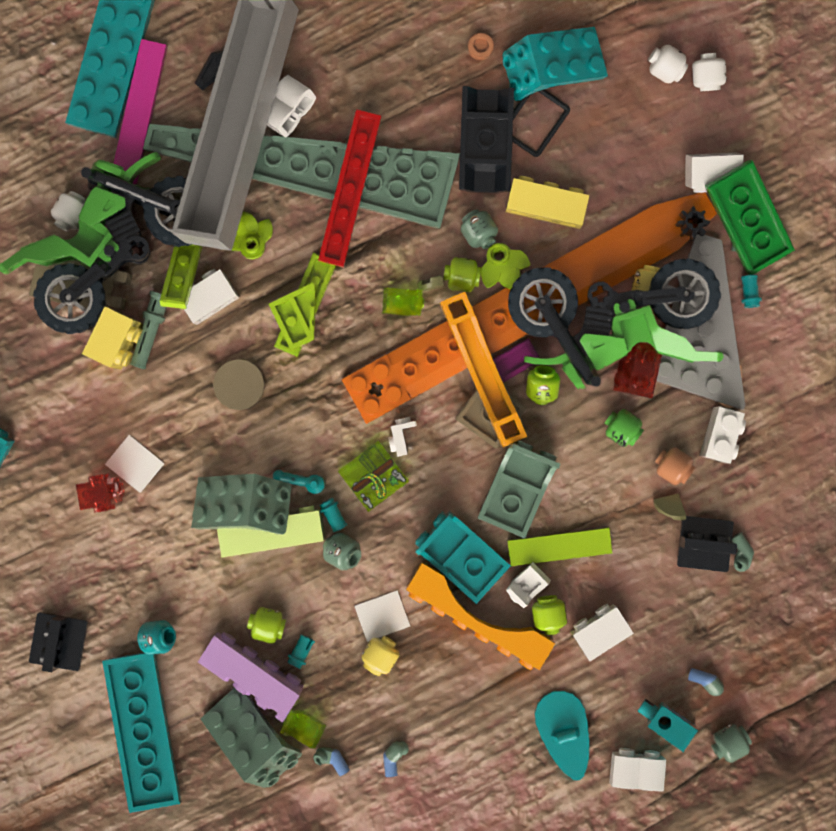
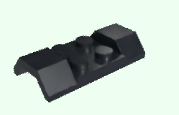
M469 86L462 87L459 190L470 193L495 194L511 191L514 88L478 90Z

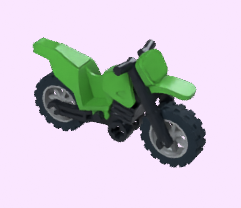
M158 152L143 157L127 171H124L123 167L103 160L94 162L92 168L84 167L81 170V175L87 178V186L91 192L79 214V231L77 235L67 240L52 235L21 247V250L0 263V272L5 275L27 262L46 267L56 265L54 268L48 269L43 273L44 275L38 279L36 289L33 292L35 310L39 318L48 327L65 334L83 333L85 330L94 327L106 306V294L102 283L109 277H112L122 265L126 263L142 265L150 259L151 251L148 242L143 237H140L142 236L141 231L133 218L132 208L134 203L143 206L146 225L156 239L174 247L192 245L184 243L172 233V229L166 226L171 220L175 222L181 201L175 200L172 194H183L187 178H183V176L166 177L163 181L155 183L152 189L133 184L135 178L142 171L161 160ZM159 213L167 216V218L161 221ZM134 246L142 247L143 254L141 256L137 253L133 254L132 248ZM69 261H77V262L81 263V264L84 265V266L75 265V264H73V263H67V264L61 265V263H65V262H69ZM75 280L68 288H66L63 281ZM59 283L63 289L60 295L51 293ZM50 297L60 299L62 303L53 309ZM86 297H90L89 305L86 309L80 302ZM65 306L68 307V318L61 317L57 312ZM77 306L84 313L73 318L72 307Z
M677 259L667 263L656 272L651 280L649 291L633 290L619 293L615 292L605 282H596L589 288L587 293L590 306H586L583 326L579 333L573 337L568 329L577 312V291L571 280L558 270L541 267L523 273L512 285L508 297V308L512 320L522 331L536 337H556L565 353L551 358L524 356V362L538 365L563 364L562 370L578 390L580 388L583 390L586 387L581 380L582 378L587 385L600 386L601 379L592 370L603 369L605 366L623 358L639 342L651 344L656 353L691 363L694 361H722L724 358L722 352L696 351L685 337L659 327L653 315L654 312L655 316L664 324L677 329H691L703 325L712 318L719 307L721 299L719 280L714 275L713 270L709 269L706 264L694 259ZM682 275L694 277L687 287L684 286ZM677 276L680 287L674 288L667 285L671 279ZM699 280L704 291L693 292L691 288ZM540 283L553 285L548 293L543 296ZM535 284L539 294L538 298L526 293ZM598 286H602V290L607 291V297L602 299L603 302H598L597 297H592V292H595ZM555 288L561 293L562 299H550V295ZM695 295H704L700 307L693 301ZM524 297L535 301V305L525 310L523 304ZM677 301L681 302L679 313L673 311L668 305ZM685 302H689L695 311L683 314ZM563 303L559 314L552 304ZM536 308L539 309L538 321L532 319L527 313Z

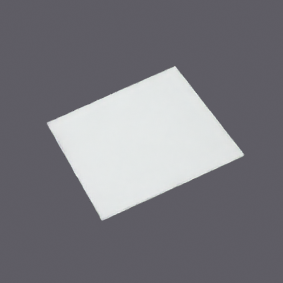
M128 435L105 465L141 493L164 463Z
M398 590L355 605L367 642L372 638H379L410 627Z

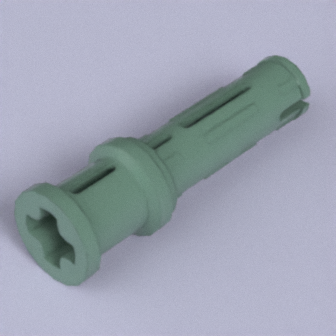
M151 290L149 292L151 298L147 310L143 311L142 314L143 318H145L142 326L143 331L130 362V365L141 369H146L159 325L163 324L166 319L164 314L167 307L161 306L159 302L161 294Z

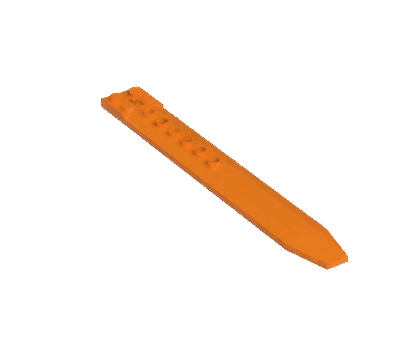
M696 193L656 204L544 267L558 270L571 280L577 291L579 306L588 301L587 293L594 283L605 282L613 287L635 275L638 269L644 268V265L651 266L678 251L689 241L690 236L684 235L681 237V227H676L675 225L678 221L683 220L679 215L682 211L688 214L692 206L699 212L705 210L704 217L708 221L717 212L706 193ZM540 283L543 296L548 293L553 285ZM536 284L526 292L536 298L539 297ZM598 286L597 290L592 292V297L604 292L602 286ZM507 288L472 306L490 354L527 335L511 318L508 308L510 289ZM557 288L550 295L551 300L562 299L561 293ZM524 297V309L526 310L535 305V301ZM563 303L552 304L559 314ZM536 308L527 314L532 319L538 321L540 310ZM446 321L341 380L365 423L368 424L465 370L467 366L450 326ZM374 382L377 385H383L382 395L379 397L376 394L371 395L369 393V390L372 389L371 384Z

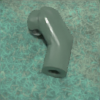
M740 532L732 537V541L737 544L738 549L734 560V568L739 572H744L751 566L754 550L744 534Z

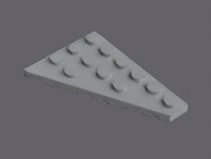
M697 233L688 259H694L706 264L715 273L714 275L719 280L721 291L719 307L712 318L699 327L677 329L665 324L664 329L685 337L696 351H720L723 353L724 358L720 362L694 361L691 363L655 353L647 379L744 410L745 399L722 240L707 235L702 237ZM682 275L684 286L687 287L694 277ZM699 280L691 288L693 292L704 291ZM695 295L693 301L699 307L703 302L704 295ZM673 302L671 309L679 313L681 302ZM685 302L683 314L695 311L689 302Z

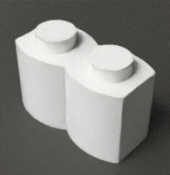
M289 75L285 76L278 83L267 126L286 138L294 131L301 117L310 110L316 100V96L310 88Z
M619 748V752H612L609 783L612 787L664 791L666 759L660 756L658 751L645 750L644 754H635L633 749Z

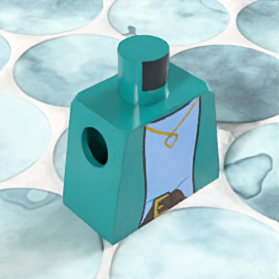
M645 699L637 710L649 719L647 726L682 752L685 751L698 731L694 723L663 702L657 707ZM663 716L670 719L666 725L659 722V719Z

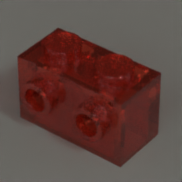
M642 342L635 344L631 351L619 360L618 369L614 377L613 391L653 399L662 354L656 353L652 345Z
M110 473L88 477L89 482L76 484L80 510L93 508L94 513L116 509L115 504L122 502V497L125 496L123 483L119 482L118 477L110 478Z

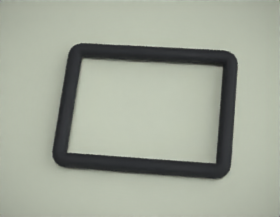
M544 89L538 92L565 110L537 152L512 136L513 143L534 157L541 155L570 112L569 106ZM530 95L522 99L514 109L513 120Z

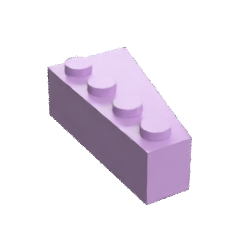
M217 632L198 663L223 681L228 682L229 679L234 681L233 686L243 695L252 694L255 696L257 705L264 710L267 708L275 710L277 712L275 718L283 723L304 687L300 684L301 680L291 673L286 675L279 671L280 667L273 661L268 659L263 661L257 657L258 653L248 646L243 648L236 644V639L226 632L220 634Z

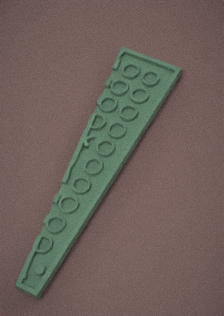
M149 124L143 149L191 163L201 129ZM263 136L252 179L333 201L347 144L335 141ZM374 146L359 208L440 229L460 153Z

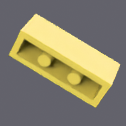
M519 176V179H513L505 212L577 229L583 226L589 195L584 194V190L570 187L569 190L560 189L558 184L552 182H544V185L533 183L534 179L526 176Z

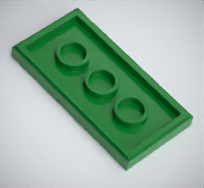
M753 160L746 161L705 186L747 275H754L795 251Z

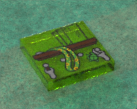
M379 440L338 470L339 474L368 512L409 482Z

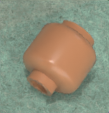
M676 447L671 448L668 452L663 450L655 461L659 465L657 474L672 485L685 484L696 468L693 466V458Z

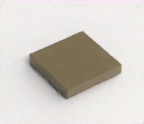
M476 389L455 419L497 449L500 442ZM509 395L520 418L526 407Z

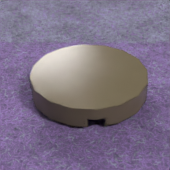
M236 359L228 361L219 368L214 377L213 387L216 397L223 405L229 409L244 410L251 408L259 402L265 389V381L262 372L256 365L246 360Z

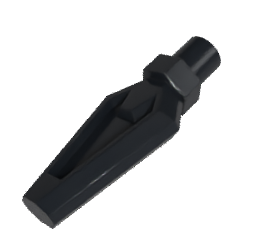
M224 47L221 51L210 54L197 77L195 84L201 90L206 89L215 82Z

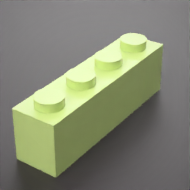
M314 505L300 507L298 513L289 514L288 512L286 533L280 535L252 529H217L221 558L322 542L325 540L322 514L320 513L321 509L315 510Z

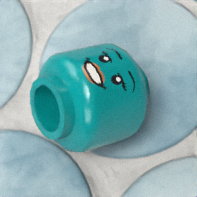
M165 620L147 621L141 625L137 634V642L140 649L148 655L167 653L172 649L176 641L174 628Z

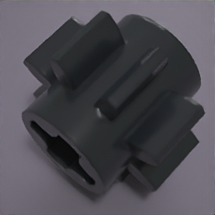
M692 206L688 214L682 211L679 215L683 220L675 224L676 227H681L682 232L680 236H690L691 241L696 238L697 233L703 237L706 231L702 227L710 224V221L705 220L704 217L706 211H696L694 206Z

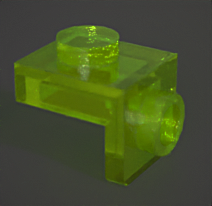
M384 288L382 314L420 316L424 307L423 291L418 289Z
M291 710L282 723L283 727L280 733L284 736H292L313 749L316 748L327 725L303 710Z

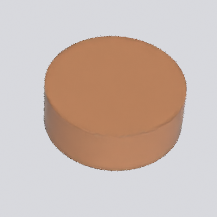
M476 33L470 38L468 51L474 59L485 60L493 52L494 43L488 34Z

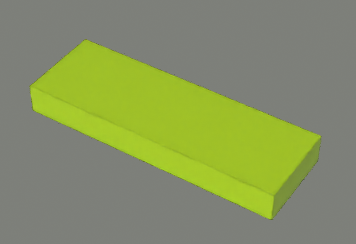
M192 244L190 246L174 247L159 301L161 306L187 309L202 246Z

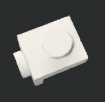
M410 417L395 420L396 425L391 426L393 436L388 437L391 452H396L397 457L408 454L403 429L417 426V422H411Z
M532 562L511 581L506 591L515 603L525 608L533 597L549 585L551 580Z

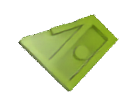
M313 282L268 304L291 351L315 340L316 287Z

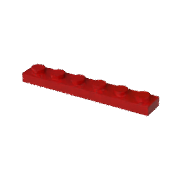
M356 109L318 259L319 262L343 268L345 266L382 119L381 115Z

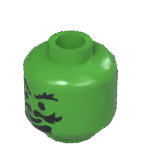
M627 409L620 410L618 414L613 411L605 421V424L608 426L605 431L606 436L621 447L633 446L644 431L641 428V419Z

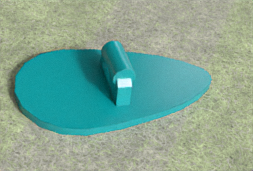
M563 690L552 691L543 696L538 702L535 710V723L546 748L557 766L567 776L578 781L584 777L589 760V732L585 709L581 701L572 693Z

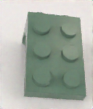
M516 441V444L508 445L477 518L525 538L554 472L559 469L561 464L555 462L557 456L542 450L539 454L532 452L533 446L522 441Z
M258 474L198 477L191 528L199 530L237 528L260 530L279 535L285 534L291 485Z
M235 687L201 718L203 724L246 783L263 788L271 787L278 782L279 776L284 771L293 768L298 763V759L302 755L299 749L292 747L279 736L251 697L246 694L243 695Z

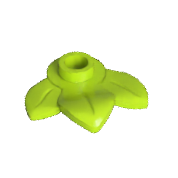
M242 212L232 251H240L247 259L260 258L265 251V243L273 234V226L270 219H265L258 223L252 214ZM251 243H256L254 248H248Z
M503 243L493 244L487 251V262L481 268V278L486 288H490L497 282H500L502 286L511 290L514 282L521 276L520 270L528 268L530 261L521 250H511ZM498 253L504 254L502 260H496L495 256Z

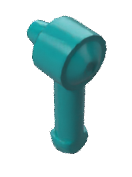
M276 470L273 473V479L306 487L312 494L322 492L326 486V481L321 475L315 474L305 477L286 473L282 470Z

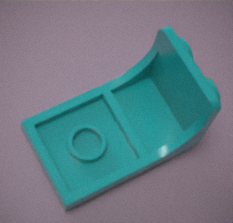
M595 27L529 34L503 52V65L509 79V88H514L515 101L522 100L535 92L550 87L602 80L608 76Z
M449 510L445 514L442 511L432 522V525L435 527L429 533L425 530L415 541L417 546L415 553L427 559L477 604L511 565L454 513Z

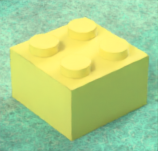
M104 307L82 354L110 368L122 370L123 366L127 367L132 359L133 353L131 350L134 344H137L142 334L143 323L116 310Z

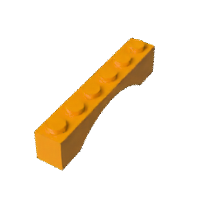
M462 292L440 302L500 445L505 447L527 437L488 350L466 293Z
M424 561L421 562L406 587V590L410 592L408 595L410 598L419 603H422L423 600L432 605L430 609L442 617L445 614L454 618L452 622L463 630L469 627L476 632L475 637L485 643H488L489 640L498 645L496 648L498 651L508 657L512 653L520 658L518 662L530 670L533 667L540 670L555 645L553 639L533 627L506 628L477 618L456 599L448 586L445 575Z

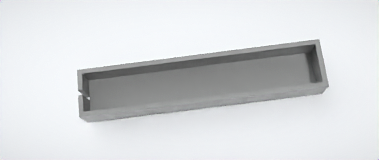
M238 0L172 229V233L184 243L232 251L299 11L292 0Z

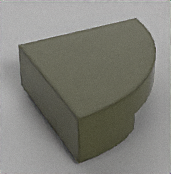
M438 275L430 277L428 280L419 281L417 283L418 290L423 292L444 287L443 277Z
M679 494L654 499L653 504L659 513L671 517L673 520H686V514Z

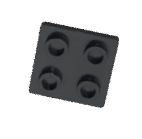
M686 516V520L681 521L677 566L728 572L730 554H736L737 544L732 542L734 522Z
M39 612L35 622L29 663L42 665V671L51 673L58 668L79 671L88 621Z

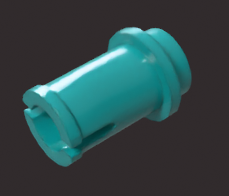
M758 275L741 277L744 298L741 300V303L744 304V308L760 306L762 298L759 297Z
M330 498L319 505L321 507L320 513H324L332 531L336 532L348 524L337 507L338 501Z
M300 634L294 650L287 656L289 657L287 662L301 669L302 665H306L305 659L315 640Z

